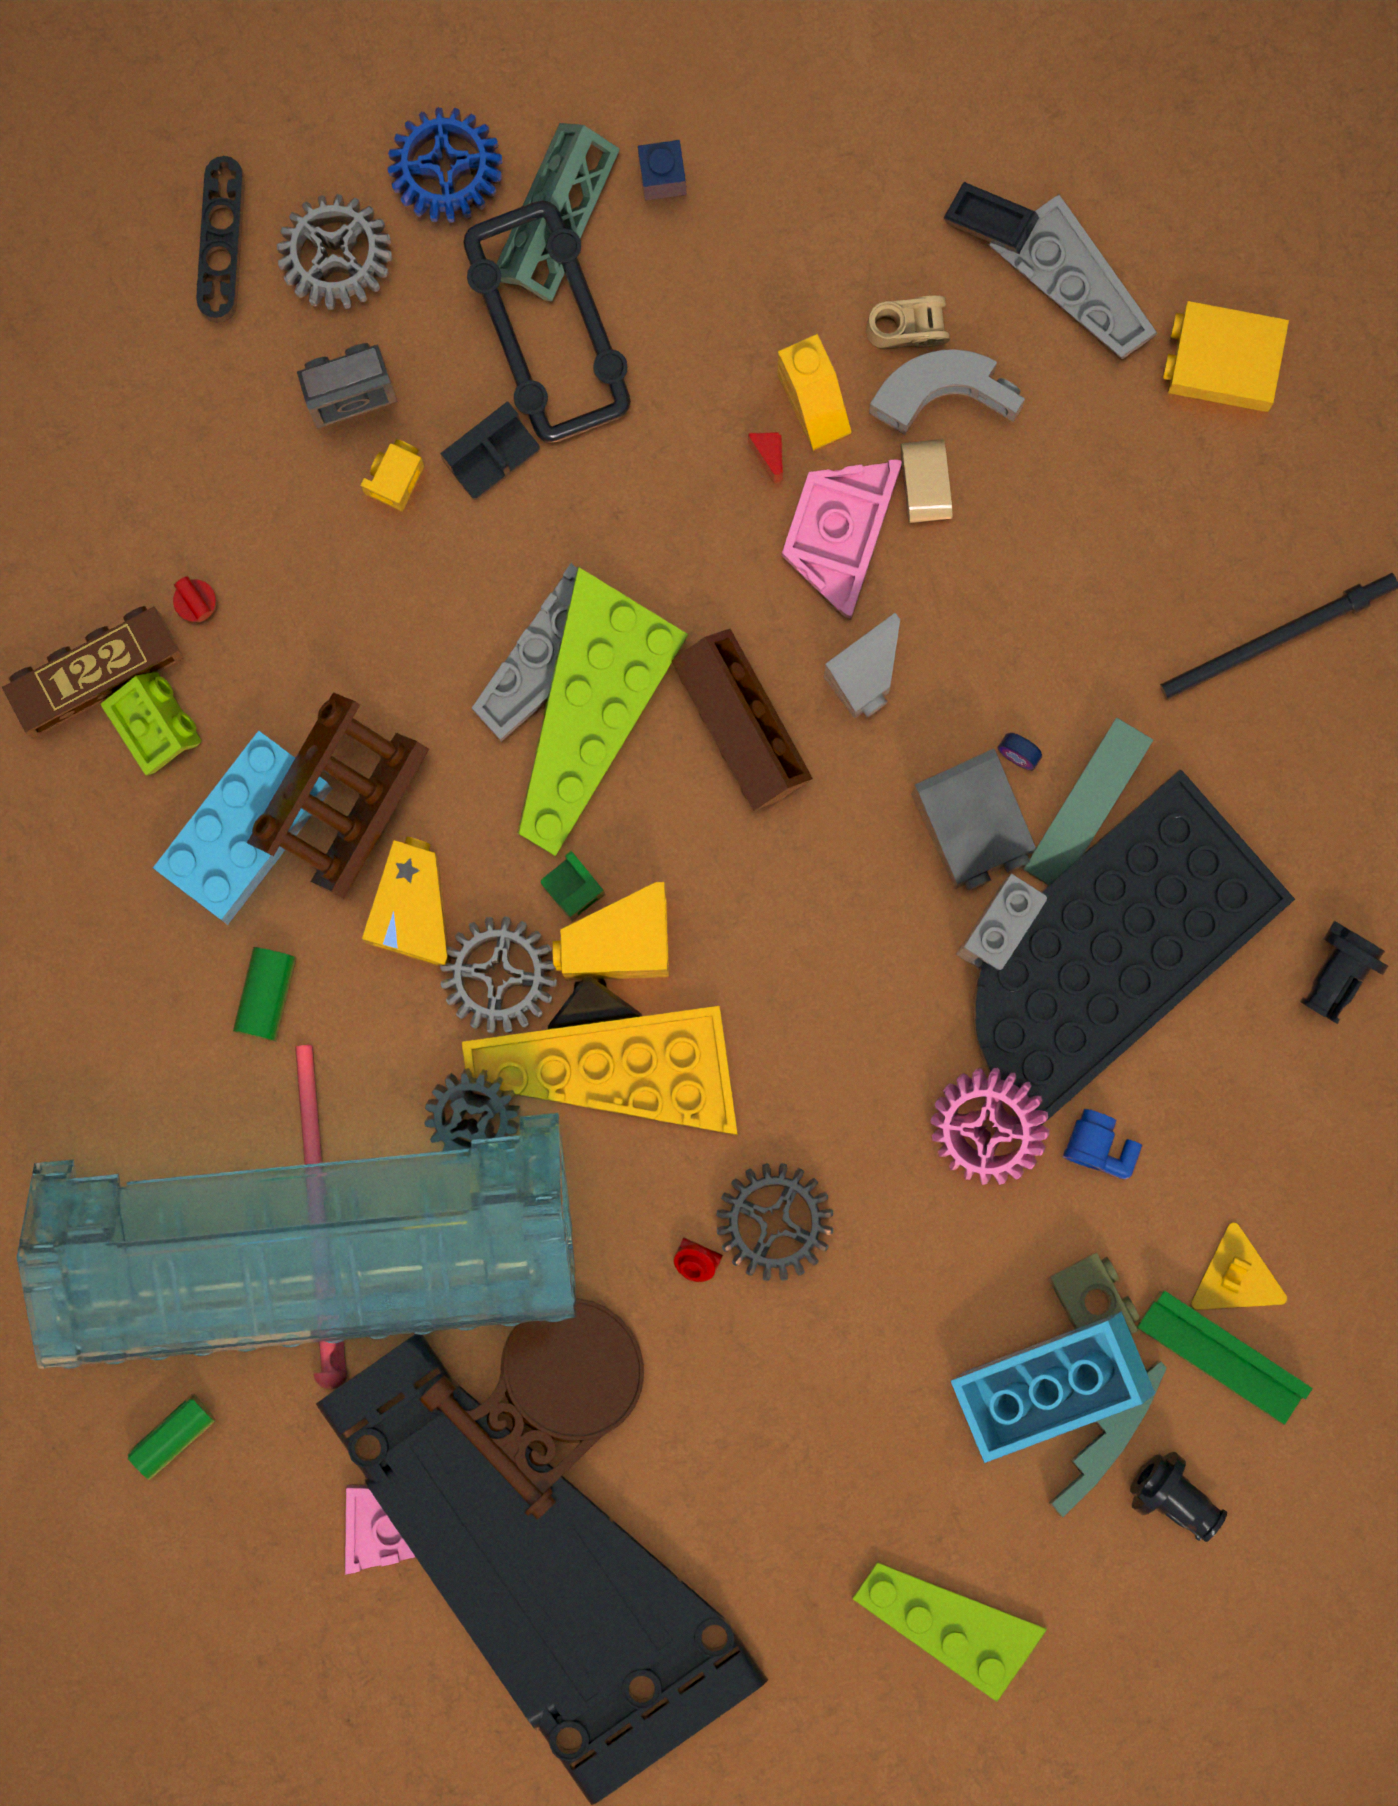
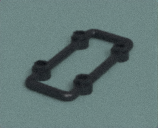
M536 201L469 228L463 241L464 250L471 265L467 272V281L473 291L483 296L517 385L513 397L514 404L523 414H528L537 436L544 442L556 443L623 417L629 410L631 403L630 394L624 381L628 368L627 361L623 354L613 350L577 258L581 251V240L574 231L566 228L558 208L548 201ZM540 218L545 219L550 232L547 242L548 254L551 259L561 263L596 352L597 357L593 364L594 374L599 381L608 384L614 400L611 404L554 426L550 425L544 410L548 401L547 391L541 383L532 379L500 296L498 286L501 282V271L496 263L486 259L480 244L482 240Z

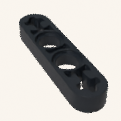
M220 156L211 160L206 166L204 173L196 300L202 315L215 323L225 322L233 316L236 311L238 298L245 178L239 163L228 156ZM223 168H229L231 175L236 176L235 179H230L227 182V195L229 198L235 197L234 201L221 197V185L218 179L214 178V176L222 174ZM212 195H215V196H217V197H220V198L211 199ZM226 208L234 214L233 223L226 229H217L211 225V215L217 209ZM215 250H226L231 255L229 266L221 271L211 269L208 266L209 255ZM207 278L221 281V295L224 300H228L227 304H220L219 311H213L211 305L206 303V299H213L215 294V285L213 281L206 282ZM230 279L229 284L222 282Z

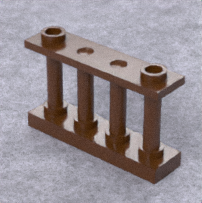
M333 692L330 699L320 708L318 720L264 814L255 821L252 835L247 843L273 857L279 846L316 868V873L310 882L344 899L428 753L429 748L416 740L395 733L392 740L388 741L353 718L360 707L359 703ZM344 733L381 756L369 779L331 756ZM322 771L359 793V798L348 816L310 794ZM300 809L305 810L338 831L335 840L326 854L288 831Z

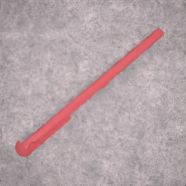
M313 1045L296 1046L295 1050L322 1372L313 1375L315 1381L321 1387L335 1389L341 1386L347 1377L338 1273L331 1275L328 1230L324 1207V1196L327 1195V1186L323 1180Z

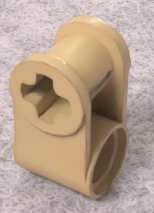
M936 295L923 296L910 300L885 301L877 304L872 309L867 321L866 334L868 340L872 345L881 349L909 346L931 347L949 342L950 335L944 328L942 310L946 306L945 297ZM882 317H889L895 321L898 329L890 334L883 333L876 327L875 321Z

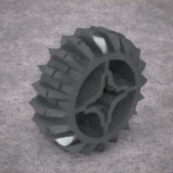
M766 1163L762 1165L764 1178L757 1180L754 1171L748 1169L745 1173L750 1181L749 1185L744 1187L738 1179H734L731 1182L732 1186L740 1192L736 1198L728 1193H723L721 1199L731 1204L732 1208L731 1211L717 1210V1217L729 1219V1226L718 1227L717 1234L726 1235L731 1233L733 1240L725 1242L722 1245V1249L724 1252H727L734 1247L738 1248L740 1253L732 1260L735 1266L739 1265L745 1257L751 1261L747 1267L746 1274L752 1276L757 1265L764 1266L763 1280L769 1281L771 1278V1268H779L780 1279L785 1281L788 1279L787 1266L793 1265L795 1272L800 1276L805 1273L803 1266L799 1262L805 1257L812 1265H816L819 1262L817 1257L810 1252L814 1246L821 1251H827L829 1245L818 1240L819 1233L833 1234V1227L821 1225V1218L832 1217L833 1210L825 1209L819 1211L817 1204L825 1202L828 1199V1195L826 1192L820 1193L816 1197L811 1195L810 1191L818 1184L815 1178L811 1179L804 1187L799 1183L804 1174L802 1169L798 1168L795 1171L792 1180L785 1177L787 1164H780L779 1176H771V1168ZM768 1186L785 1187L779 1200L771 1207L764 1208L746 1200L752 1193ZM796 1194L803 1198L810 1210L812 1219L811 1232L793 1223L789 1217V1209ZM786 1201L787 1203L782 1212L784 1213L782 1221L788 1224L787 1227L795 1230L796 1233L786 1229L780 1233L777 1229V1234H771L767 1243H764L768 1224L762 1220V1217L754 1214V1211L763 1215L770 1211L773 1215L772 1210H779L782 1203ZM739 1212L754 1219L761 1227L760 1238L753 1251L747 1247L739 1233ZM779 1237H789L804 1244L800 1250L788 1257L779 1259L765 1258L771 1244Z

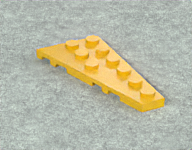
M720 1006L462 1042L465 1069H470L473 1078H478L483 1069L487 1070V1081L491 1083L501 1077L503 1082L499 1089L502 1092L513 1090L516 1095L738 1135Z

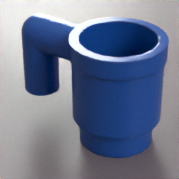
M1084 1109L1080 1120H1076L1062 1157L1084 1167L1102 1171L1120 1179H1128L1133 1174L1142 1144L1126 1139L1120 1158L1117 1159L1109 1156L1108 1154L1115 1137L1113 1130L1117 1120L1105 1114Z

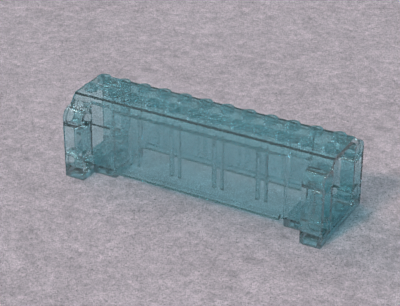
M559 1113L519 1116L520 1135L471 1140V1153H469V1149L140 1180L127 1182L125 1187H121L119 1174L77 1178L74 1159L34 1163L18 1246L17 1262L37 1365L39 1369L56 1367L70 1369L84 1364H119L126 1360L147 1358L162 1360L169 1356L188 1354L205 1356L220 1351L239 1350L247 1352L261 1347H295L303 1343L323 1341L338 1343L345 1339L365 1337L381 1339L396 1334L414 1333L424 1335L438 1330H472L479 1326L500 1324L515 1326L522 1322L545 1320L558 1322L565 1318L577 1317L573 1230Z

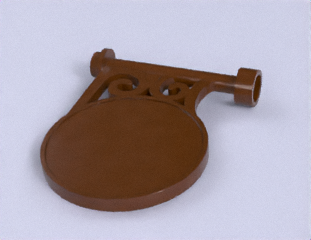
M563 1298L546 1302L531 1310L515 1325L503 1348L500 1367L501 1374L497 1386L491 1396L477 1408L471 1411L464 1410L450 1395L456 1387L445 1375L419 1399L430 1412L438 1407L530 1505L524 1513L527 1516L532 1514L536 1519H539L556 1502L551 1496L553 1490L550 1487L601 1437L613 1431L626 1420L635 1408L642 1391L644 1364L635 1336L625 1322L611 1310L585 1299ZM504 1394L509 1403H499ZM501 1413L509 1415L512 1419L513 1428L509 1435L500 1439L491 1438L476 1422L487 1415V1425L495 1432H500L506 1427L507 1422L506 1420L498 1421V1415ZM525 1423L532 1431L522 1435ZM553 1440L580 1443L549 1472L539 1473L534 1471L528 1465L525 1458L526 1447L529 1443L537 1442L545 1450L544 1456L539 1455L537 1450L529 1453L531 1463L536 1466H544L555 1457L556 1445Z

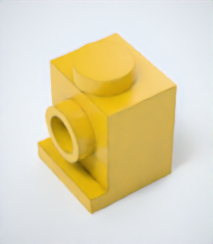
M398 439L395 440L394 444L390 443L386 453L380 451L374 459L370 469V475L374 476L373 480L363 479L360 486L364 494L403 512L424 468L422 458L417 456L419 450Z

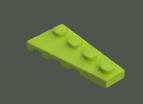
M879 1562L875 1564L852 1597L854 1601L996 1702L1000 1699L1047 1630L1042 1626L941 1588Z

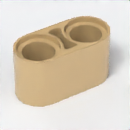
M944 439L901 443V459L909 523L952 519V501Z

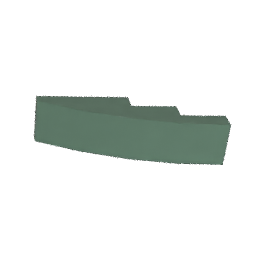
M1116 717L1031 856L1030 863L1023 869L1025 872L1049 885L1085 853L1152 744V738Z
M1161 1361L1155 1362L1146 1370L1155 1393L1167 1369ZM1155 1395L1141 1405L1095 1422L1103 1432L1070 1460L1080 1471L1081 1475L1049 1502L1061 1517H1064L1096 1486L1119 1457L1147 1413Z

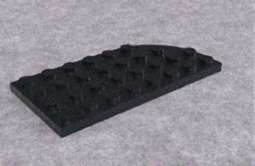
M1181 769L1176 771L1041 891V893L1046 895L1047 901L1003 969L997 970L983 961L975 989L974 1024L980 1052L988 1071L991 1072L993 1068H999L1001 1080H1006L1011 1072H1015L1017 1077L1014 1085L1019 1088L1023 1083L1030 1082L1031 1088L1026 1095L1029 1098L1041 1096L1042 1102L1035 1110L1048 1112V1119H1050L1295 900Z

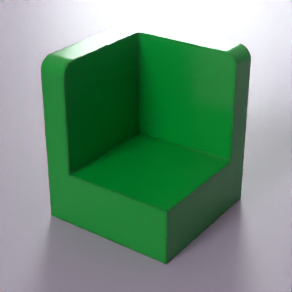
M570 851L565 855L566 860L541 879V884L568 918L574 921L601 899L605 892L575 854Z

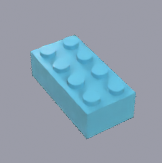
M258 730L153 867L154 870L227 925L285 851V849L279 846L273 857L249 845L247 841L252 835L255 821L264 814L295 757ZM319 776L310 794L323 801L332 788L327 781ZM300 809L288 831L297 836L312 815Z
M1122 1312L972 1368L951 1380L984 1463L1141 1405L1156 1394Z

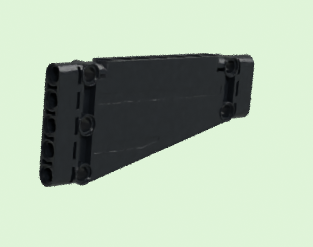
M419 1331L317 1402L316 1406L347 1449L351 1460L358 1465L366 1477L365 1482L379 1505L524 1716L536 1731L540 1730L549 1743L552 1753L560 1759L588 1802L594 1805L754 1693L768 1681V1678L726 1618L564 1476H561L550 1487L553 1490L551 1496L556 1500L555 1504L539 1519H536L532 1514L527 1516L524 1512L530 1505L439 1408H435L430 1412L419 1401L445 1375L456 1387L453 1391V1398L465 1411H471L481 1405L452 1378L421 1331ZM434 1369H439L440 1374L420 1388L417 1387L415 1383ZM402 1392L405 1398L382 1413L379 1408ZM487 1415L476 1421L493 1439L504 1438L511 1431L507 1426L500 1432L491 1430L487 1425ZM364 1418L368 1420L369 1423L350 1437H346L345 1431ZM372 1435L379 1440L381 1451L377 1458L366 1459L359 1454L357 1444L362 1436ZM529 1446L526 1447L525 1458L528 1465L534 1471L544 1473L553 1469L549 1463L544 1466H536L531 1463L529 1453L533 1449ZM718 1625L726 1631L727 1639L722 1646L711 1648L703 1643L701 1636L708 1626ZM738 1646L740 1650L730 1655L718 1665L715 1664L716 1661ZM699 1673H704V1675L680 1691L679 1688ZM638 1676L648 1677L655 1686L653 1694L645 1699L635 1697L629 1689L631 1681ZM665 1697L668 1699L647 1715H643L644 1712H646L648 1709L656 1705ZM627 1724H631L630 1727H628L626 1730H624L608 1742L607 1738L612 1736L614 1733L622 1729ZM572 1727L580 1732L582 1742L577 1748L567 1750L559 1745L557 1735L564 1728ZM590 1750H595L592 1754H590L585 1759L580 1761L577 1765H575L574 1767L572 1766L571 1763L581 1758Z

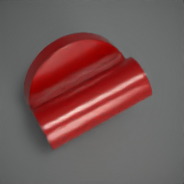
M188 576L181 578L174 584L176 591L173 596V605L175 611L182 619L195 623L204 621L212 615L216 607V595L209 584L198 579L190 580Z
M683 1237L674 1257V1265L677 1271L686 1279L695 1282H705L714 1276L723 1255Z

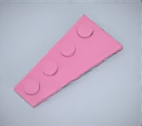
M347 1485L345 1575L360 1572L361 1569L379 1565H391L399 1563L401 1560L414 1558L415 1555L379 1505L368 1486Z

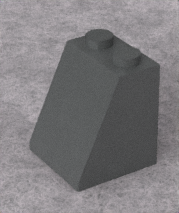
M991 749L914 785L912 798L955 889L965 885L968 891L990 882L989 873L1004 867L1006 872L1009 873L1030 863L1028 855L1033 854L1036 847L995 749Z

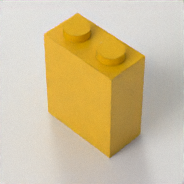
M1187 301L1183 314L1176 312L1173 320L1170 338L1178 339L1175 355L1167 354L1163 372V379L1170 380L1168 393L1269 412L1274 403L1289 320Z

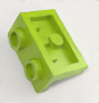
M157 672L135 676L100 704L145 775L156 773L181 752L195 748L202 742L196 733L194 721L182 711L173 697L171 685Z

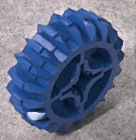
M438 107L435 109L436 119L429 120L427 114L421 111L419 113L420 126L417 127L413 122L407 121L405 128L409 136L403 134L395 135V143L400 148L389 150L390 160L396 163L388 166V173L390 177L397 178L392 183L394 192H404L401 197L402 204L406 207L415 203V215L420 217L429 208L432 222H437L440 218V213L446 212L448 222L453 223L456 218L454 211L462 210L463 216L469 219L472 216L469 205L473 203L481 210L486 207L481 194L495 196L496 189L490 182L501 181V171L494 167L499 166L503 161L501 154L493 152L499 146L497 139L486 138L490 132L486 124L475 128L476 116L472 113L461 122L460 110L457 108L451 111L450 118H445L442 108ZM449 136L465 140L474 147L477 153L469 154L468 150L460 151L454 149L449 143ZM435 138L433 150L426 155L418 156V160L413 161L419 148ZM443 149H445L447 159L451 163V170L447 171V182H445L444 174L440 169V160H443ZM472 170H478L472 182L464 189L455 193L457 181L462 176L472 174ZM422 176L423 180L429 179L438 182L441 186L442 195L424 190L412 177Z

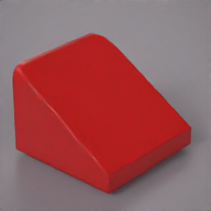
M779 432L749 433V446L772 481L780 483L783 481L782 435H779Z

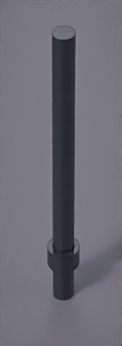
M1390 573L1363 587L1361 584H1357L1343 591L1344 596L1160 684L1161 690L1168 700L1346 613L1352 612L1356 614L1370 607L1371 601L1398 589V581L1395 575Z

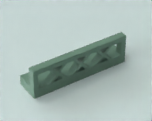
M559 123L523 206L542 200L551 202L561 212L566 228L574 231L581 238L620 149L585 125ZM592 144L603 151L597 167L588 171L585 156ZM580 183L583 199L578 207L571 209L568 194L572 185ZM544 218L534 220L511 230L497 261V266L501 271V282L521 285L543 300L553 301L565 271L562 264L555 262L548 254L547 242L550 232ZM546 259L549 275L544 286L531 279L538 262Z

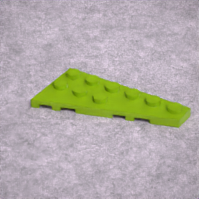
M577 567L574 586L565 618L566 622L554 666L541 733L535 751V760L517 831L519 835L554 856L558 853L671 665V660L675 658L689 635L580 567Z

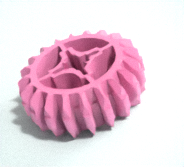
M981 1068L975 1069L972 1079L963 1073L956 1080L957 1086L949 1083L943 1090L946 1097H939L935 1103L939 1113H935L932 1116L931 1124L939 1127V1129L933 1133L932 1141L945 1142L938 1151L939 1157L952 1155L954 1159L949 1165L950 1170H956L959 1165H962L966 1168L964 1172L965 1180H970L975 1172L980 1173L982 1185L988 1184L992 1174L999 1185L1006 1182L1008 1173L1014 1179H1019L1024 1173L1023 1167L1032 1169L1037 1162L1035 1156H1041L1046 1148L1041 1140L1047 1139L1049 1129L1040 1124L1046 1122L1048 1112L1035 1110L1041 1104L1042 1098L1039 1095L1031 1098L1026 1095L1031 1088L1030 1082L1023 1083L1020 1088L1014 1085L1017 1077L1015 1072H1011L1006 1080H1001L999 1068H993L988 1079ZM986 1096L981 1111H969L968 1114L958 1113L960 1105L967 1100ZM1002 1101L1008 1104L1018 1117L1011 1116L1005 1112ZM989 1114V1121L995 1123L993 1127H998L991 1140V1132L986 1130L988 1125H982ZM963 1136H967L973 1139L977 1145L978 1151L972 1148L965 1141ZM1013 1138L1022 1139L1021 1146L1015 1151L1006 1155L994 1156L999 1142H1011Z

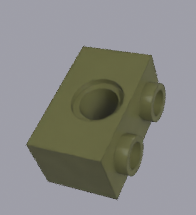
M1094 1253L1048 1277L1074 1329L1122 1312L1130 1333L1133 1334L1138 1331L1134 1322L1140 1319L1139 1314L1129 1296L1121 1299L1113 1283L1117 1282L1119 1277L1108 1257L1100 1260L1098 1254ZM1093 1289L1101 1290L1108 1298V1307L1100 1315L1090 1313L1085 1307V1297Z

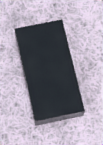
M963 182L944 216V220L948 225L1017 254H1020L1039 219L1035 211L966 182Z

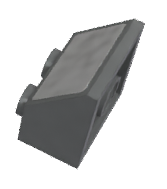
M368 343L358 344L348 348L345 351V356L329 360L328 357L316 358L307 362L304 365L305 369L297 371L308 411L317 429L398 402L378 344L371 347Z

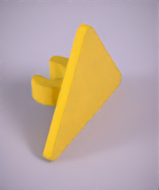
M1230 1223L1191 1301V1307L1195 1310L1285 1304L1287 1301L1286 1294L1237 1223Z

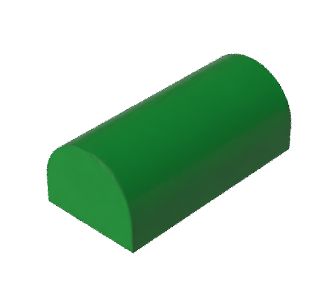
M253 947L233 1032L276 1042L296 957L269 949Z
M191 1394L129 1451L127 1459L144 1477L151 1480L210 1427L216 1419L195 1394Z

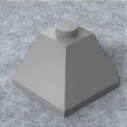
M896 613L825 664L824 679L854 718L863 712L869 717L888 703L885 696L890 691L900 626V618Z

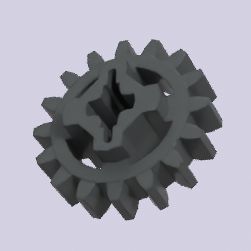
M469 1068L464 1069L461 1074V1080H458L452 1073L449 1074L445 1079L446 1087L437 1084L432 1091L437 1099H429L425 1106L426 1110L434 1113L428 1116L424 1122L426 1127L436 1128L430 1141L435 1143L442 1140L445 1143L442 1150L444 1156L452 1150L458 1152V1163H462L467 1155H472L475 1164H480L485 1152L491 1159H496L500 1153L498 1145L508 1149L513 1141L508 1134H516L520 1125L510 1120L518 1116L520 1112V1106L509 1105V1101L515 1094L514 1091L502 1092L499 1088L502 1085L503 1079L499 1077L493 1083L487 1081V1070L484 1069L478 1078L472 1077ZM472 1090L481 1092L487 1096L475 1094L472 1092ZM450 1098V1106L452 1107L454 1112L453 1115L448 1120H446L445 1106ZM467 1111L471 1115L483 1112L478 1122L474 1118L461 1121ZM499 1112L500 1126L495 1134L491 1118ZM459 1137L472 1140V1142L462 1140Z

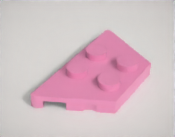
M897 459L888 460V463L862 466V464L847 466L842 470L831 471L827 469L808 472L782 551V556L844 617L849 619L852 618L902 466V461Z

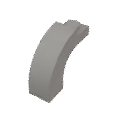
M939 350L911 359L894 371L871 401L869 414L906 435L924 406L940 396L962 394L972 397L1012 422L1015 421L1023 408L1025 398L1019 395L1021 390L1010 381L1003 378L995 381L991 378L997 362L993 359L966 350Z

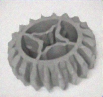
M340 194L335 195L333 205H328L325 196L320 195L318 197L319 208L313 210L309 202H304L302 204L306 214L304 217L294 212L289 216L295 228L288 226L281 228L282 236L289 241L277 244L278 252L286 255L278 260V266L280 270L288 271L284 276L287 285L297 284L295 288L296 296L302 298L310 292L309 302L312 306H317L322 297H325L327 309L333 310L336 299L341 298L344 308L349 309L351 307L350 296L356 294L359 301L365 302L367 297L363 289L366 286L375 292L380 289L379 283L374 276L381 278L388 276V269L380 263L392 261L391 251L383 249L391 244V238L389 234L381 233L385 228L382 219L372 220L375 214L372 207L368 206L359 212L360 202L355 197L350 200L347 207H344V199ZM334 222L349 224L348 226L343 224L340 229L334 232H326L320 228L322 225ZM361 232L367 237L369 242L368 255L363 266L357 263L356 258L352 255V250L357 244L356 238ZM307 238L312 241L317 249V254L312 260L313 266L308 272L301 265V251ZM324 245L334 250L341 247L345 259L334 254L328 256ZM335 272H343L350 276V278L339 282L320 280L321 278L326 280L328 276Z
M486 917L485 925L487 931L481 933L476 923L472 922L469 924V929L474 937L468 941L462 933L458 932L455 938L463 946L462 949L458 951L453 947H447V954L456 959L455 964L446 963L441 965V971L453 973V978L441 981V987L443 989H456L455 993L446 998V1002L451 1006L462 1001L464 1004L458 1009L456 1015L463 1019L472 1011L474 1015L470 1022L471 1027L477 1029L483 1018L488 1019L487 1032L495 1033L497 1021L503 1020L505 1032L511 1033L513 1031L512 1018L517 1017L521 1026L525 1028L529 1026L528 1019L524 1015L527 1010L530 1009L538 1018L543 1014L541 1009L535 1005L537 999L545 1003H551L553 999L551 995L543 992L542 988L543 986H557L555 978L544 976V972L553 971L556 968L553 965V961L542 962L541 960L552 949L548 944L537 949L534 947L541 938V934L538 931L531 933L527 939L523 937L527 930V924L523 921L517 925L515 932L510 931L511 919L509 917H503L501 929H495L493 918ZM497 941L493 956L488 962L483 964L473 963V965L466 964L471 954L477 948L488 942ZM510 942L521 946L531 956L534 973L524 972V970L511 966L509 959ZM502 955L504 970L514 977H510L507 982L503 980L504 984L498 986L497 995L495 996L496 988L494 981L491 977L486 976L485 973H488L491 968L495 970L494 966L500 964ZM464 977L473 978L487 984L489 998L487 1008L478 1005L469 997L465 989ZM514 986H532L527 996L520 1003L501 1010V1003L508 989Z

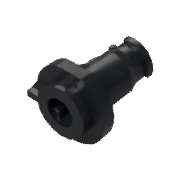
M1334 921L1323 940L1334 947L1314 978L1310 993L1306 998L1303 997L1300 1002L1338 1024L1340 1021L1338 1016L1343 1008L1351 1003L1371 969L1384 975L1389 966L1380 961L1385 952L1383 949Z
M1171 1452L1164 1457L1160 1454L1155 1455L1141 1468L1132 1482L1130 1492L1134 1494L1132 1508L1141 1515H1147L1156 1509L1161 1514L1168 1516L1179 1526L1190 1530L1195 1534V1538L1198 1541L1202 1539L1208 1542L1223 1525L1227 1517V1511L1218 1509L1204 1493L1183 1476L1186 1461L1179 1454Z

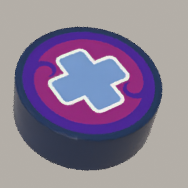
M1015 733L1005 734L998 746L999 752L1005 758L1026 770L1033 771L1042 758V753L1035 744Z

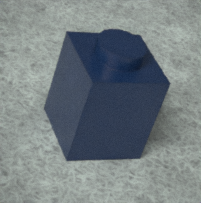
M680 140L639 145L638 156L645 201L687 195Z

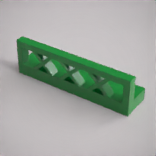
M1165 1290L1159 1291L1136 1326L1137 1329L1283 1425L1286 1424L1301 1399H1307L1313 1389Z

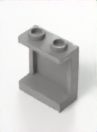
M1011 873L1002 882L956 955L979 970L983 961L997 970L1003 969L1047 901L1046 895Z

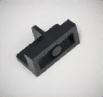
M507 401L440 454L444 464L471 498L477 500L540 451V446L520 422L519 414Z

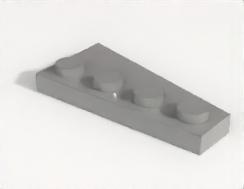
M1059 194L1035 211L1039 219L1020 254L993 243L989 244L993 250L1121 359H1124L1157 335L1154 327Z
M572 563L564 572L556 588L544 601L532 623L520 636L508 658L501 664L472 706V710L501 742L547 702L557 653L566 622V613L574 586L577 568Z

